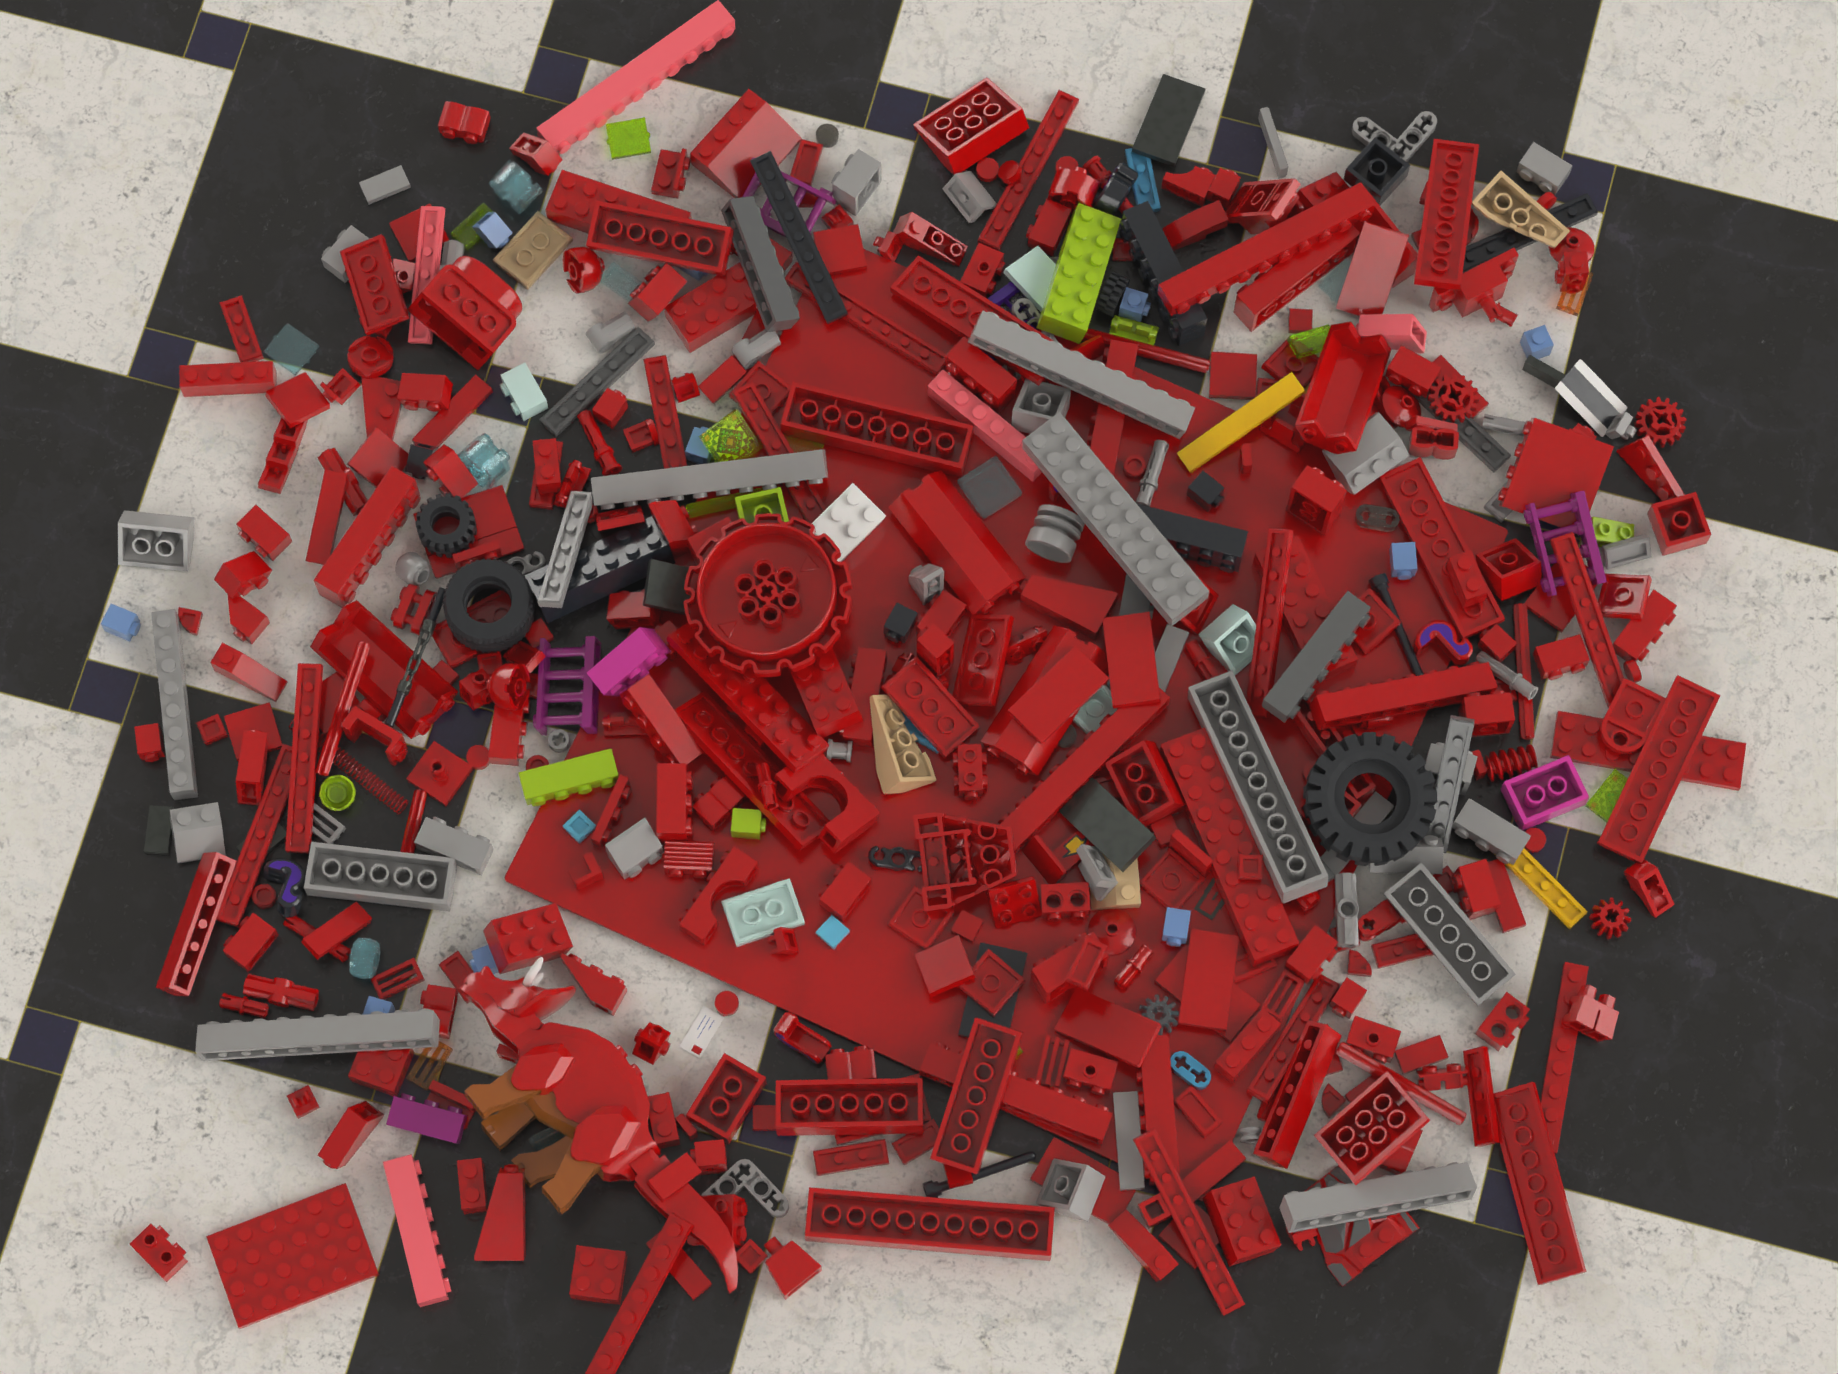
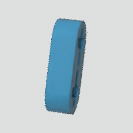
M1178 1051L1171 1056V1070L1182 1080L1197 1090L1205 1089L1211 1081L1210 1071L1191 1055L1184 1051ZM1184 1058L1185 1065L1190 1069L1187 1070L1183 1066L1177 1068L1175 1059L1181 1060ZM1194 1071L1198 1075L1204 1073V1080L1206 1082L1200 1081L1196 1083V1076L1191 1072Z

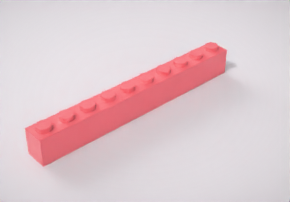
M717 0L536 128L538 138L547 140L558 154L567 152L576 141L584 140L593 129L605 125L610 117L622 113L627 105L639 101L644 93L650 89H656L668 76L676 75L685 64L693 63L702 52L711 50L719 40L731 36L736 29L735 19L721 2Z

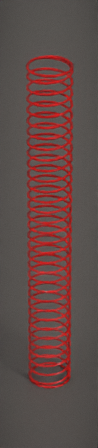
M345 758L341 762L339 761L338 764H335L338 765V768H341V770L342 767H339V764L342 763L345 760ZM349 762L346 768L342 771H345V774H348V776H352V779H355L356 782H359V785L362 784V787H366V790H369V792L370 789L375 786L374 790L372 791L373 796L376 795V798H380V801H383L384 803V800L387 798V794L385 795L383 800H381L383 792L381 793L380 797H377V794L374 795V791H376L380 787V785L378 786V784L376 785V783L373 785L372 783L369 789H367V786L369 785L368 783L366 786H363V784L367 781V773L364 775V773L362 774L361 772L359 775L357 774L355 778H353V775L355 774L354 772L352 775H349V773L351 772L350 770L346 773V770L353 764V762L351 764ZM373 775V776L369 779V781H370L371 779H372V781H373V780L375 779L376 775ZM390 796L388 801L386 802L387 807L390 806V809H394V812L400 814L401 812L398 813V811L401 809L400 807L402 805L404 806L406 802L408 804V800H404L399 806L398 810L395 811L397 803L395 804L394 808H391V805L388 806V802L394 798V796L392 798Z

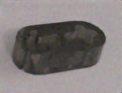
M1363 504L1357 508L1355 521L1363 528L1391 532L1398 527L1400 516L1392 508ZM1364 511L1368 512V516H1370L1367 521L1363 520V516H1361ZM1387 515H1390L1391 519L1394 520L1391 522V525L1386 524L1385 519Z

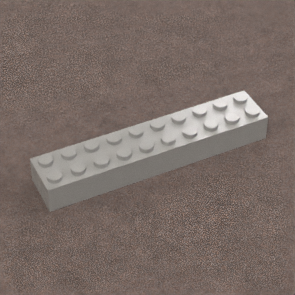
M1060 412L1022 440V449L1171 627L1208 599L1209 590Z
M1233 671L1188 687V700L1201 728L1205 727L1258 850L1263 855V861L1282 903L1284 904L1327 887L1328 874Z

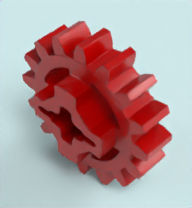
M1453 373L1450 379L1446 374L1443 375L1442 381L1436 379L1435 386H1431L1429 391L1431 394L1428 396V401L1432 402L1429 409H1436L1434 416L1442 415V421H1446L1448 418L1451 423H1455L1456 419L1463 423L1465 416L1470 419L1473 414L1472 411L1476 412L1478 407L1475 403L1479 401V396L1475 395L1478 389L1471 388L1473 381L1470 380L1466 383L1464 375L1457 379L1456 373ZM1444 389V394L1438 398L1439 392ZM1469 399V404L1466 408H1463V403Z
M1657 397L1655 403L1648 399L1646 405L1642 404L1640 406V412H1637L1635 416L1638 420L1634 426L1640 428L1637 435H1649L1653 444L1660 443L1661 448H1664L1666 442L1672 446L1675 441L1674 439L1679 441L1682 436L1681 433L1685 431L1686 427L1683 424H1685L1686 418L1680 417L1684 410L1676 409L1677 402L1672 405L1669 404V398H1666L1665 402H1661L1660 397Z

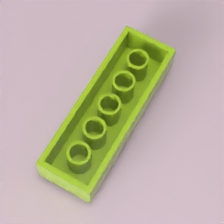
M1081 203L1077 204L1069 221L1036 328L1075 343H1081L1088 330L1121 218Z

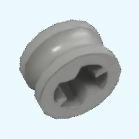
M556 729L549 734V746L554 752L561 753L569 748L570 739L566 731ZM560 736H563V741H565V743H560L558 746H556L555 741H553V739H558Z
M1245 1127L1239 1129V1132L1242 1134L1240 1142L1257 1143L1261 1128Z

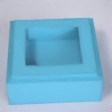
M579 809L563 825V828L580 844L596 829V825Z
M833 915L816 931V935L833 950L850 933V930Z

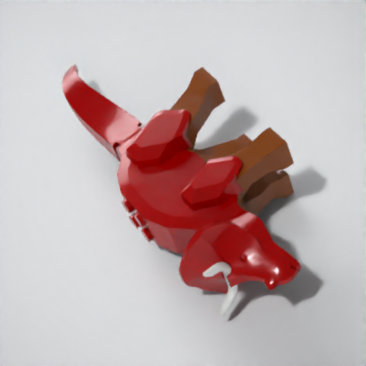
M543 957L538 958L526 976L518 980L509 981L496 978L488 966L483 967L480 972L467 976L459 988L460 992L484 1014L493 1035L510 1048L519 1058L515 1066L491 1084H472L465 1090L467 1100L479 1115L485 1119L481 1122L482 1130L499 1151L505 1148L536 1118L541 1123L566 1135L542 1150L519 1154L511 1160L512 1164L519 1165V1168H525V1183L531 1189L537 1183L552 1178L542 1186V1192L560 1215H562L571 1207L591 1177L596 1173L603 1181L607 1182L635 1180L634 1186L638 1192L666 1219H668L670 1213H674L694 1225L689 1235L704 1245L715 1258L723 1273L727 1291L729 1294L737 1288L738 1282L737 1256L733 1239L720 1216L689 1183L663 1202L647 1183L648 1180L671 1163L665 1155L659 1158L661 1151L649 1133L650 1103L641 1077L643 1073L635 1063L632 1065L628 1063L626 1059L628 1055L620 1045L615 1047L612 1042L588 1029L553 1022L545 1024L541 1022L561 1009L576 992L574 985L550 989L538 987L537 985L544 976L543 972H539L543 963Z

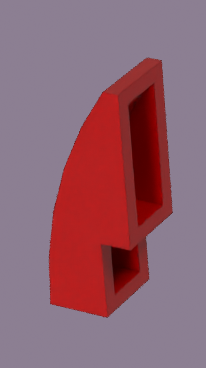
M1220 200L1175 220L1162 228L1174 251L1203 240L1207 234L1227 227L1228 217Z

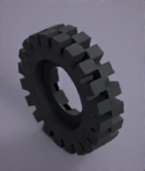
M1363 732L1361 736L1353 734L1344 737L1339 743L1336 741L1327 748L1308 774V781L1304 786L1303 799H1306L1303 809L1305 818H1309L1311 822L1309 828L1314 837L1318 835L1322 839L1320 844L1328 852L1331 849L1337 852L1336 857L1345 862L1351 859L1355 861L1354 865L1367 866L1369 863H1374L1375 866L1385 865L1391 860L1396 861L1418 845L1429 831L1430 824L1434 821L1436 814L1434 805L1438 800L1437 790H1433L1432 786L1435 782L1431 770L1426 771L1424 768L1426 761L1420 754L1415 756L1411 752L1413 747L1404 741L1401 744L1395 742L1394 736L1383 734L1381 737H1378L1376 732ZM1365 773L1378 774L1387 779L1393 786L1396 793V807L1393 814L1384 822L1371 825L1357 821L1348 812L1344 801L1345 790L1349 782L1358 775Z

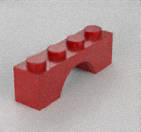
M733 847L730 852L727 850L720 860L721 866L717 871L713 870L706 880L708 884L704 890H698L692 900L694 904L690 910L685 909L679 918L680 930L703 945L706 944L718 927L717 920L711 911L716 895L727 887H746L759 868L756 860L736 847Z

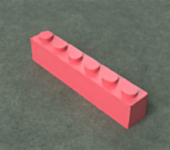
M942 370L930 382L927 396L959 422L973 425V433L1032 482L1042 473L1022 449V440L1026 437L951 375Z
M412 1154L384 1161L383 1165L417 1304L423 1307L449 1300L447 1294L451 1292L448 1277L443 1278L441 1270L446 1268L442 1254L437 1253L436 1245L440 1244L436 1230L432 1231L430 1222L434 1221L431 1207H426L424 1198L428 1197L425 1183L420 1184L418 1175L422 1174L419 1160L415 1161Z

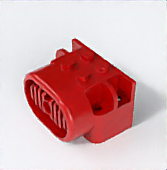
M461 256L452 265H445L407 310L468 363L479 370L514 330L516 318L522 312V302L512 287L485 264L475 258Z

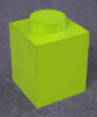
M733 808L732 837L760 839L761 832H766L767 818H762L760 810Z

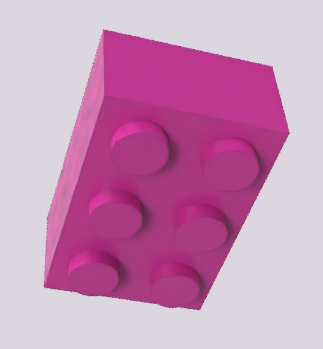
M639 627L591 668L587 674L603 695L619 696L620 693L629 688L634 682L648 675V670L654 665L659 666L666 661V655L671 650L654 629Z
M1569 755L1504 781L1500 789L1518 828L1522 831L1586 805L1589 799V795Z

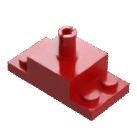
M1295 178L1244 182L1225 210L1228 223H1240L1250 234H1259L1287 220V216L1300 198L1296 191L1301 184Z
M1512 248L1462 274L1460 290L1434 287L1429 302L1432 312L1447 310L1454 303L1462 318L1483 308L1491 323L1495 322L1494 318L1499 320L1503 313L1495 301L1503 297L1508 278L1513 275L1519 256L1516 249Z

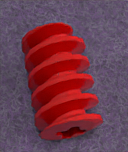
M1528 744L1526 749L1518 746L1516 752L1513 748H1508L1507 754L1504 750H1499L1498 756L1494 751H1491L1488 757L1485 755V765L1491 782H1494L1495 774H1498L1500 780H1503L1504 773L1506 772L1509 778H1513L1514 771L1521 775L1523 769L1529 772L1532 770V767L1538 768L1536 753L1531 744Z

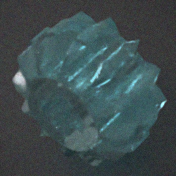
M364 937L358 938L353 943L349 962V971L352 976L360 979H372L375 976L377 968H379L378 964L381 953L380 944L377 940Z
M1155 995L1154 1002L1150 998H1146L1145 1003L1147 1006L1140 1005L1139 1010L1142 1012L1140 1015L1161 1024L1162 1027L1158 1035H1163V1029L1170 1034L1172 1032L1171 1026H1177L1178 1021L1174 1018L1179 1017V1011H1173L1176 1007L1175 1002L1167 1005V996L1164 997L1162 1002L1159 1001V995ZM1157 1011L1162 1012L1160 1020L1155 1019Z

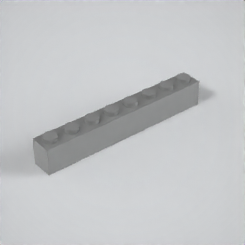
M175 609L151 612L169 790L174 800L198 797L180 619Z
M1453 1162L1437 1168L1430 1166L1415 1172L1408 1170L1398 1175H1382L1376 1179H1363L1357 1185L1354 1183H1337L1332 1187H1315L1304 1192L1292 1191L1284 1195L1279 1208L1288 1233L1472 1200L1477 1185L1467 1162L1459 1164Z

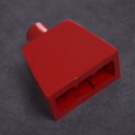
M773 1237L764 1245L772 1255L765 1261L766 1267L785 1300L822 1271V1266L794 1241H790L783 1247L779 1240Z

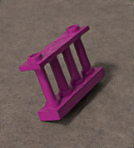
M781 171L785 181L798 187L793 196L798 207L806 192L818 197L805 222L809 232H811L826 202L835 206L837 201L832 197L833 193L821 187L820 190H817ZM756 172L743 197L754 196L760 184ZM767 198L763 207L760 208L764 225L768 229L786 237L779 221L771 218L772 206Z
M1584 491L1571 493L1569 502L1537 510L1535 503L1525 505L1526 510L1523 511L1526 523L1530 524L1538 560L1542 564L1543 579L1540 582L1544 593L1547 592V596L1557 595L1555 587L1565 584L1562 576L1553 578L1550 564L1557 563L1554 554L1547 555L1544 542L1571 532L1581 536L1582 544L1579 550L1581 556L1586 558L1588 565L1586 570L1592 585L1607 582ZM1568 511L1575 512L1577 521L1574 522V525L1541 532L1539 518Z
M586 636L585 644L582 647L551 648V644L545 638H540V646H537V649L541 650L546 657L539 663L537 711L533 716L534 728L542 736H547V726L580 724L587 734H597L599 688L588 676L587 672L601 660V642L595 636ZM583 656L585 658L584 667L581 669L550 671L551 657ZM582 679L584 681L583 690L580 692L549 693L550 680ZM581 702L583 707L579 715L548 716V703Z

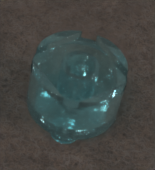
M508 160L489 182L495 194L502 200L506 199L511 203L510 206L518 214L525 211L543 192L539 184L536 182L533 185L531 176L515 162H511V160Z
M486 433L477 436L457 454L479 483L478 486L482 488L487 485V489H490L510 470L508 463L510 459L509 454L502 448L498 449L493 444L491 437Z

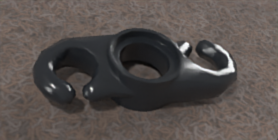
M878 846L872 847L868 853L869 861L874 866L894 871H901L903 869L914 871L915 866L912 864V860L914 858L921 859L920 851L904 849L902 847H895L893 849L882 847L881 852L884 854V858L879 861L874 857V854L879 850ZM895 853L902 854L905 862L901 865H896L892 862L891 856ZM922 864L917 868L918 872H922Z

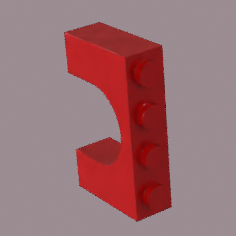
M824 753L795 773L786 766L776 773L772 780L777 785L775 788L776 794L785 803L808 788L824 789L838 800L841 813L825 824L819 835V838L834 854L873 826L880 814L875 805L860 793V790L844 776L841 770L837 769L827 759Z

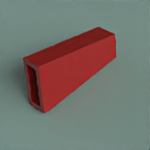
M1032 575L1029 581L1024 580L1019 589V593H1021L1020 602L1093 640H1096L1103 627L1102 618L1109 617L1118 599V593L1114 591Z
M508 1164L504 1165V1168H500L474 1255V1261H524L526 1256L525 1168H519V1165Z

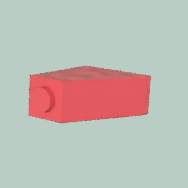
M1413 314L1360 315L1359 323L1356 324V330L1361 337L1382 334L1393 350H1398L1402 345L1415 353H1424L1427 332Z

